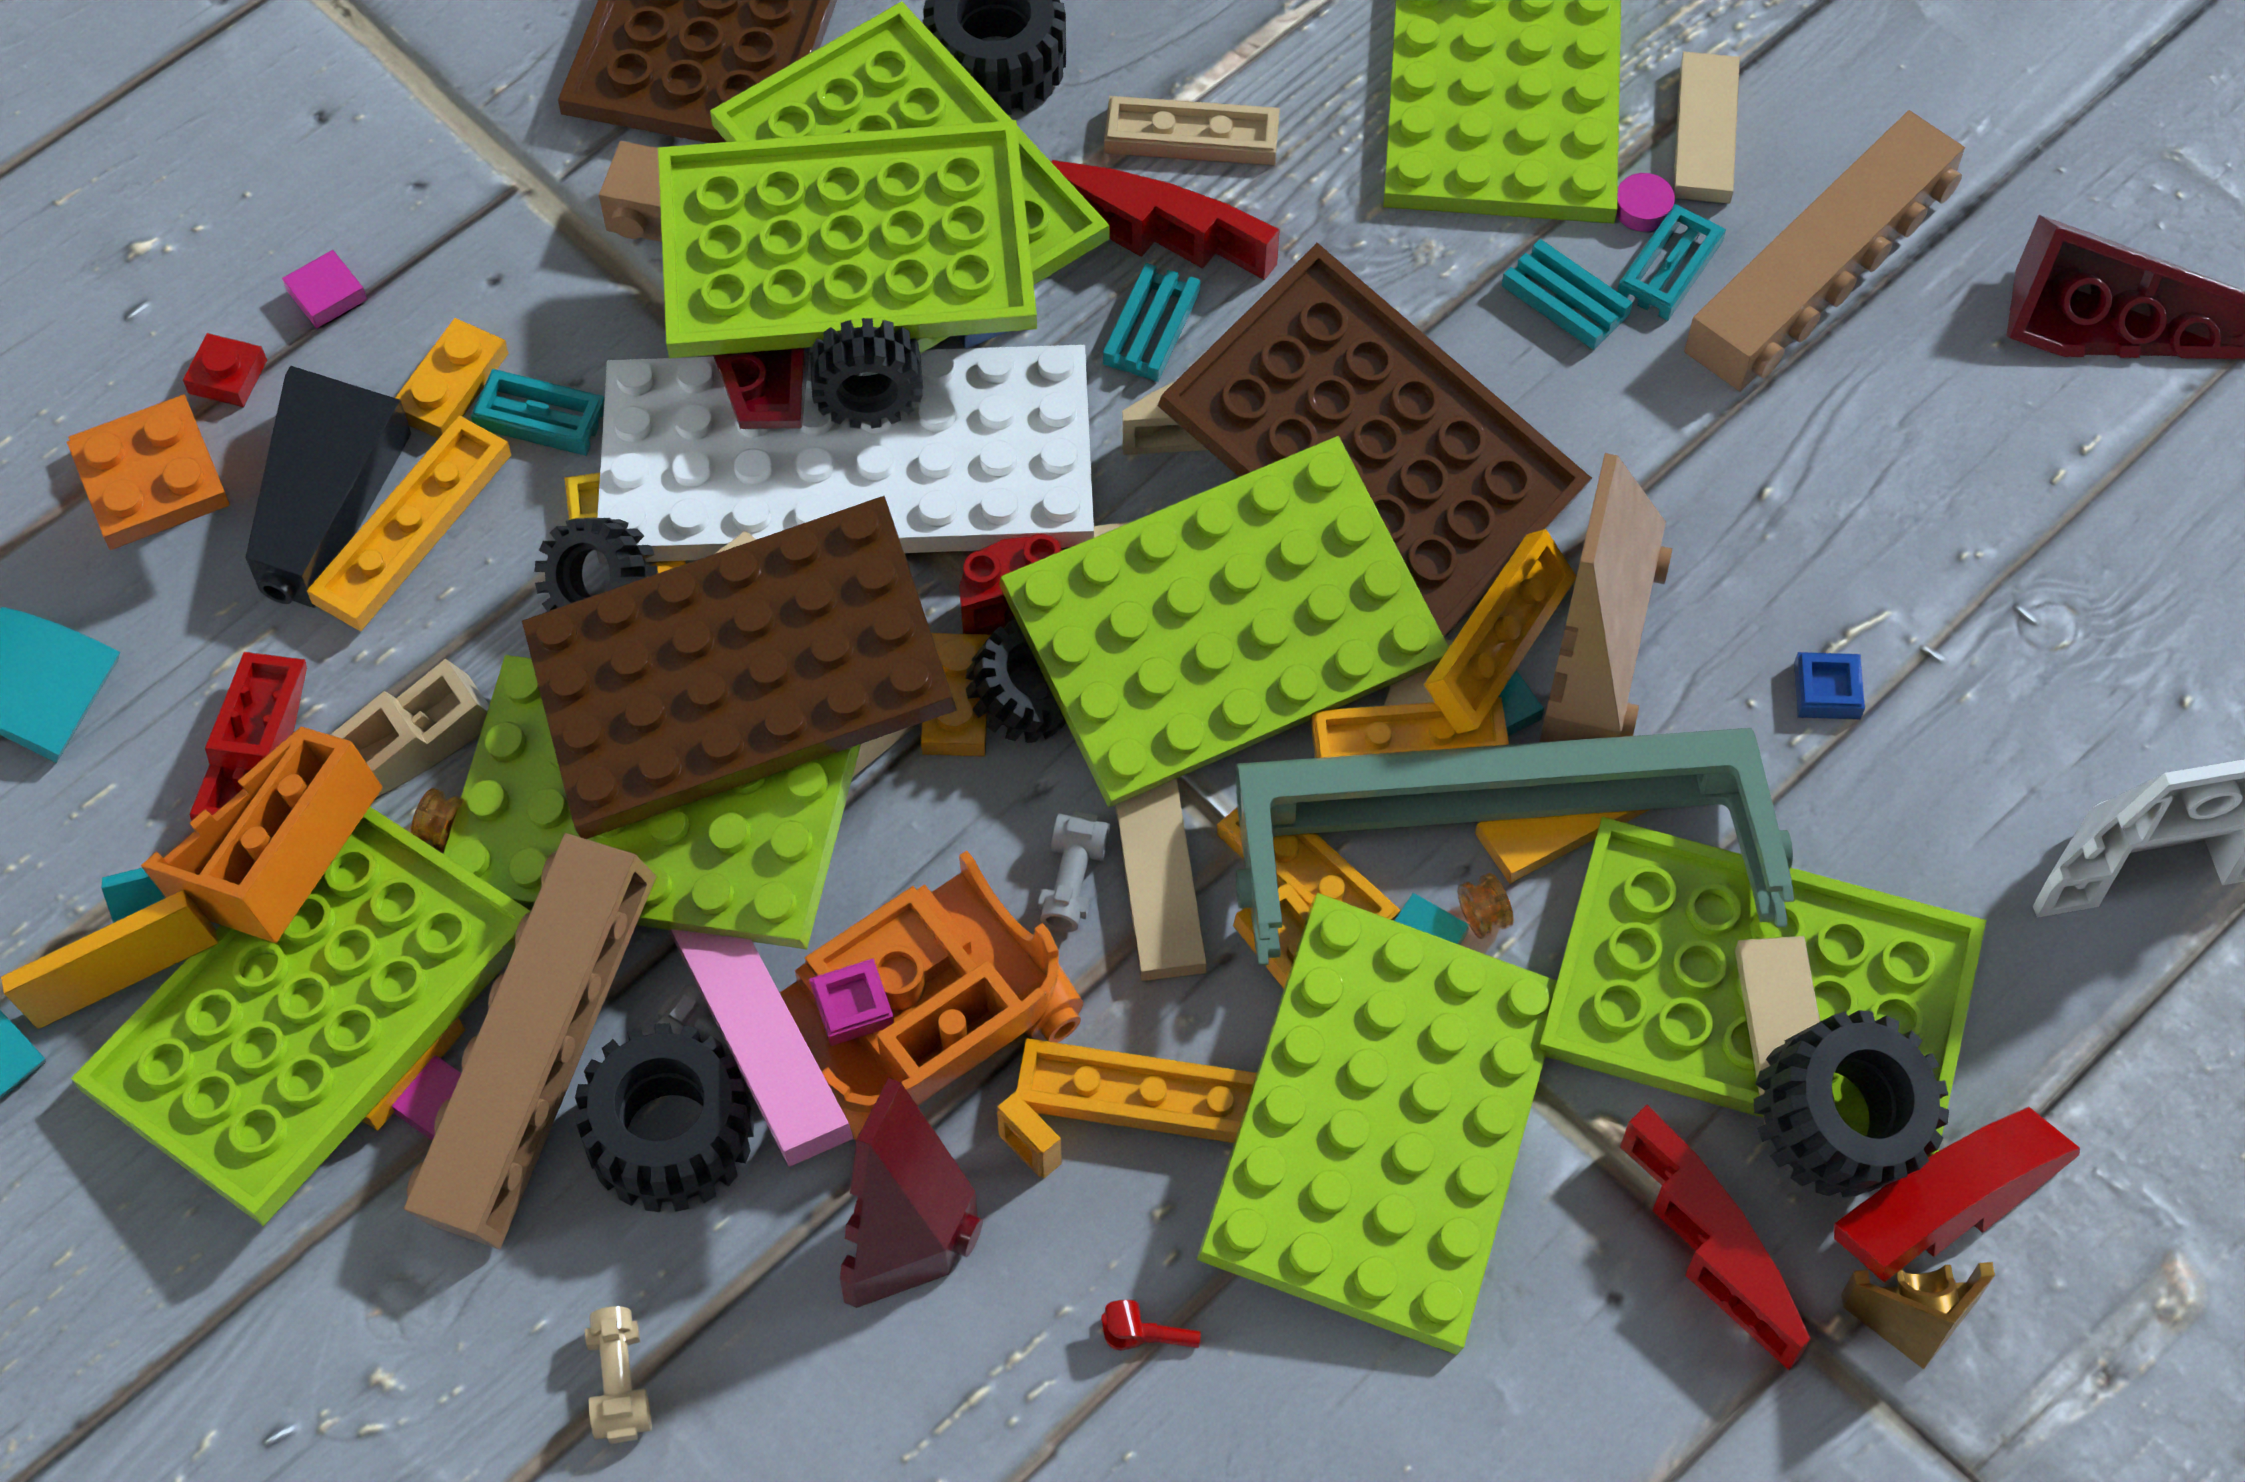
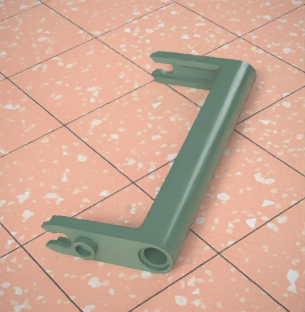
M1752 728L1236 764V798L1245 869H1236V893L1239 909L1250 908L1258 965H1269L1268 958H1276L1281 955L1278 928H1282V916L1277 886L1273 837L1282 835L1719 804L1726 806L1730 811L1760 922L1774 921L1777 928L1787 927L1784 902H1794L1789 870L1793 861L1791 837L1788 830H1779L1757 739Z

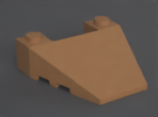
M1604 454L1539 742L1633 736L1639 705L1628 703L1652 585L1653 582L1665 584L1673 548L1661 546L1666 521L1618 455Z

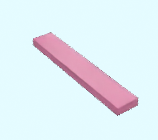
M669 930L788 1166H793L854 1139L848 1120L752 940Z

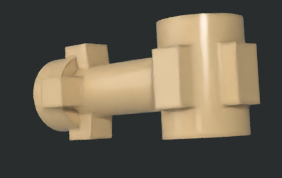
M621 1306L601 1308L590 1314V1328L585 1329L587 1349L600 1350L604 1395L589 1397L592 1434L594 1440L608 1438L609 1444L638 1440V1433L652 1431L646 1388L632 1390L628 1345L640 1342L639 1325L637 1320L632 1321V1313L629 1308Z

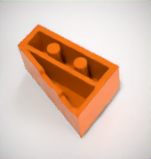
M302 726L238 780L243 789L214 815H211L205 809L189 824L195 831L163 858L156 851L140 865L166 898L184 890L209 921L273 943L278 942L383 788L352 741Z

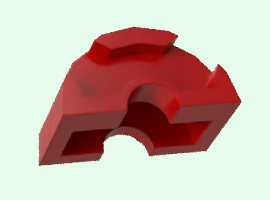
M1046 534L1002 539L988 547L971 553L965 559L963 565L964 573L959 584L963 634L991 635L998 627L1002 626L1004 628L1007 621L1014 614L999 586L1001 576L1063 551L1058 540Z

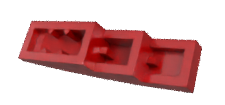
M1056 160L1051 161L1109 224V239L1140 257L1156 242L1202 269L1215 254L1220 255L1263 280L1277 266L1280 229L1227 203L1168 182L1112 168Z
M243 652L205 746L209 767L190 811L191 821L205 809L211 815H214L243 789L238 780L294 733L307 671L305 659Z
M1648 1104L1645 1105L1628 1122L1620 1148L1662 1185L1652 1211L1696 1250L1685 1276L1790 1371L1799 1361L1811 1338L1781 1273L1742 1210L1701 1158Z
M2027 1107L1992 1122L1928 1157L1929 1162L1920 1170L1885 1185L1834 1223V1239L1885 1283L1925 1250L1935 1257L1973 1226L1982 1233L1985 1232L2077 1158L2080 1154V1147L2033 1109Z

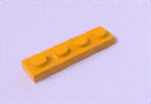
M459 415L308 588L307 593L311 603L361 632L511 457L508 442Z
M1547 529L1526 534L1424 683L1436 705L1441 709L1457 734L1476 730L1576 580V574Z
M1026 1038L1016 1093L1038 1114L1234 1143L1256 1073Z

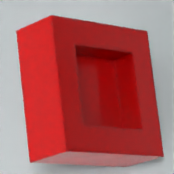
M207 333L183 378V382L188 394L244 408L267 362V358L262 346Z

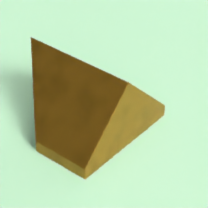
M1993 1262L1978 1263L1967 1282L1956 1283L1954 1280L1951 1265H1944L1938 1270L1920 1274L1906 1273L1902 1268L1896 1273L1898 1283L1896 1287H1879L1871 1284L1868 1270H1857L1853 1272L1841 1293L1843 1308L1922 1369H1925L1978 1302L1994 1278Z

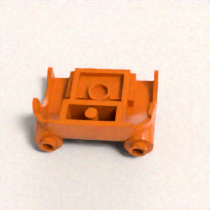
M967 850L959 855L961 873L932 892L924 884L917 890L912 886L804 957L805 964L795 970L797 981L780 992L848 1120L855 1141L888 1077L901 1082L916 1105L919 1106L1024 1033L1031 1039L1058 1043L1068 1037L1080 1024L1081 1018L1078 1014L1084 1002L1058 963L1059 951L1050 931L1041 923L1034 928V934H1032L1018 923L995 895L976 861ZM873 958L894 1017V1023L883 1030L830 1046L809 978Z

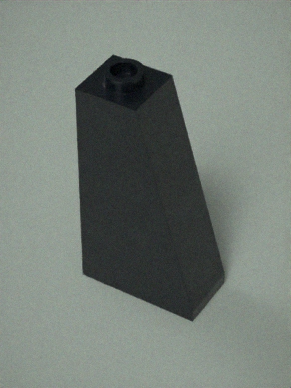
M289 367L283 382L245 557L258 589L269 599L281 604H290L294 601L312 608L316 607L311 603L307 593L308 588L357 533L411 436L400 399L301 368Z

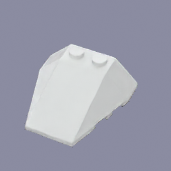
M2245 759L2167 772L2091 808L2033 905L2036 917L2099 907L2130 853L2203 840L2207 844L2221 884L2228 885L2245 882Z

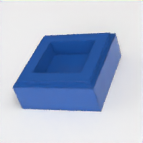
M1798 652L1794 661L1798 718L1861 720L1865 710L1861 654Z

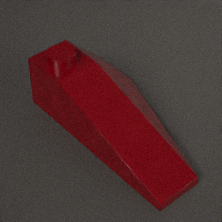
M2039 215L2015 270L2006 336L2062 357L2117 355L2120 358L2178 356L2190 359H2245V291L2093 233Z
M810 347L713 355L740 429L802 428Z
M888 1077L856 1140L850 1194L858 1198L854 1213L846 1224L844 1239L856 1243L857 1250L856 1258L850 1255L846 1256L841 1264L840 1284L844 1303L855 1308L949 1275L958 1255L967 1258L971 1254L983 1226V1219L977 1217L974 1188L903 1084Z

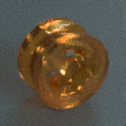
M435 788L429 789L421 798L412 820L411 833L426 843L430 842V840L433 841L434 848L444 852L457 808H461L464 798L454 795L449 800H446L444 791Z
M1490 872L1480 876L1477 886H1474L1469 881L1458 885L1457 893L1461 910L1469 927L1477 937L1482 939L1490 936L1492 927L1495 925L1502 930L1513 926L1514 917L1509 898L1494 874Z

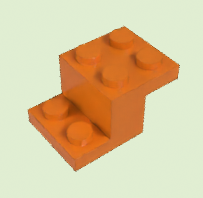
M185 394L68 437L70 441H67V445L109 550L230 506Z

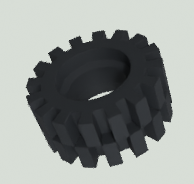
M862 318V327L854 328L851 320L841 323V333L830 327L823 332L824 341L816 339L813 344V352H810L812 398L814 404L818 403V411L823 416L831 413V421L839 425L846 418H849L850 428L858 429L861 428L862 421H870L872 429L882 427L881 419L887 418L891 424L901 421L900 411L910 415L916 410L915 402L920 403L923 397L921 354L917 340L915 338L910 339V332L901 327L894 333L893 322L883 320L880 327L877 328L873 327V318ZM865 372L878 373V374L869 375V376H859V375H855V374L865 373Z
M575 518L566 521L567 526H556L550 532L556 541H543L539 548L540 552L548 555L547 561H535L534 572H545V581L537 582L535 586L537 594H550V598L542 603L547 612L591 597L583 582L582 569L586 556L593 550L603 553L609 564L610 583L607 591L658 574L657 566H646L645 563L646 558L655 555L651 545H637L644 535L638 529H627L628 522L611 518Z
M1016 619L1009 621L1004 628L1002 626L998 627L971 660L973 662L967 669L965 679L972 680L966 688L968 699L980 698L973 707V711L978 718L987 712L993 718L986 726L994 733L1002 725L1008 728L1005 739L1016 741L1024 732L1026 743L1037 742L1042 735L1046 740L1053 736L1067 722ZM1017 662L1033 668L1043 678L1048 690L1047 696L1042 699H1036L1019 691L1010 680L1007 672L1008 665Z

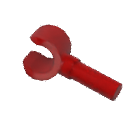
M1134 1300L1112 1301L1106 1305L1105 1313L1101 1316L1104 1338L1107 1344L1114 1350H1129L1142 1345L1144 1342H1158L1199 1348L1201 1331L1157 1325V1323H1142L1139 1303Z

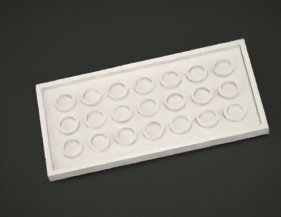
M1085 345L926 350L921 353L923 397L920 403L915 402L916 410L910 415L900 411L901 421L891 424L887 418L881 419L882 427L872 429L870 421H862L860 429L850 428L849 418H846L839 425L831 421V413L823 416L818 411V403L814 404L812 398L810 355L802 428L779 429L739 428L714 357L607 360L597 518L621 519L629 523L627 529H638L644 537L637 545H651L655 554L646 558L645 562L698 560L715 554L744 531H747L755 539H759L884 495L904 553L978 551L1002 539L1031 537L1036 534L1052 536L1058 540L1061 548L1075 546L1094 538ZM865 372V373H859V374H855V375H859V376H869V375H874V374H878V373ZM596 550L598 562L608 563L604 554Z

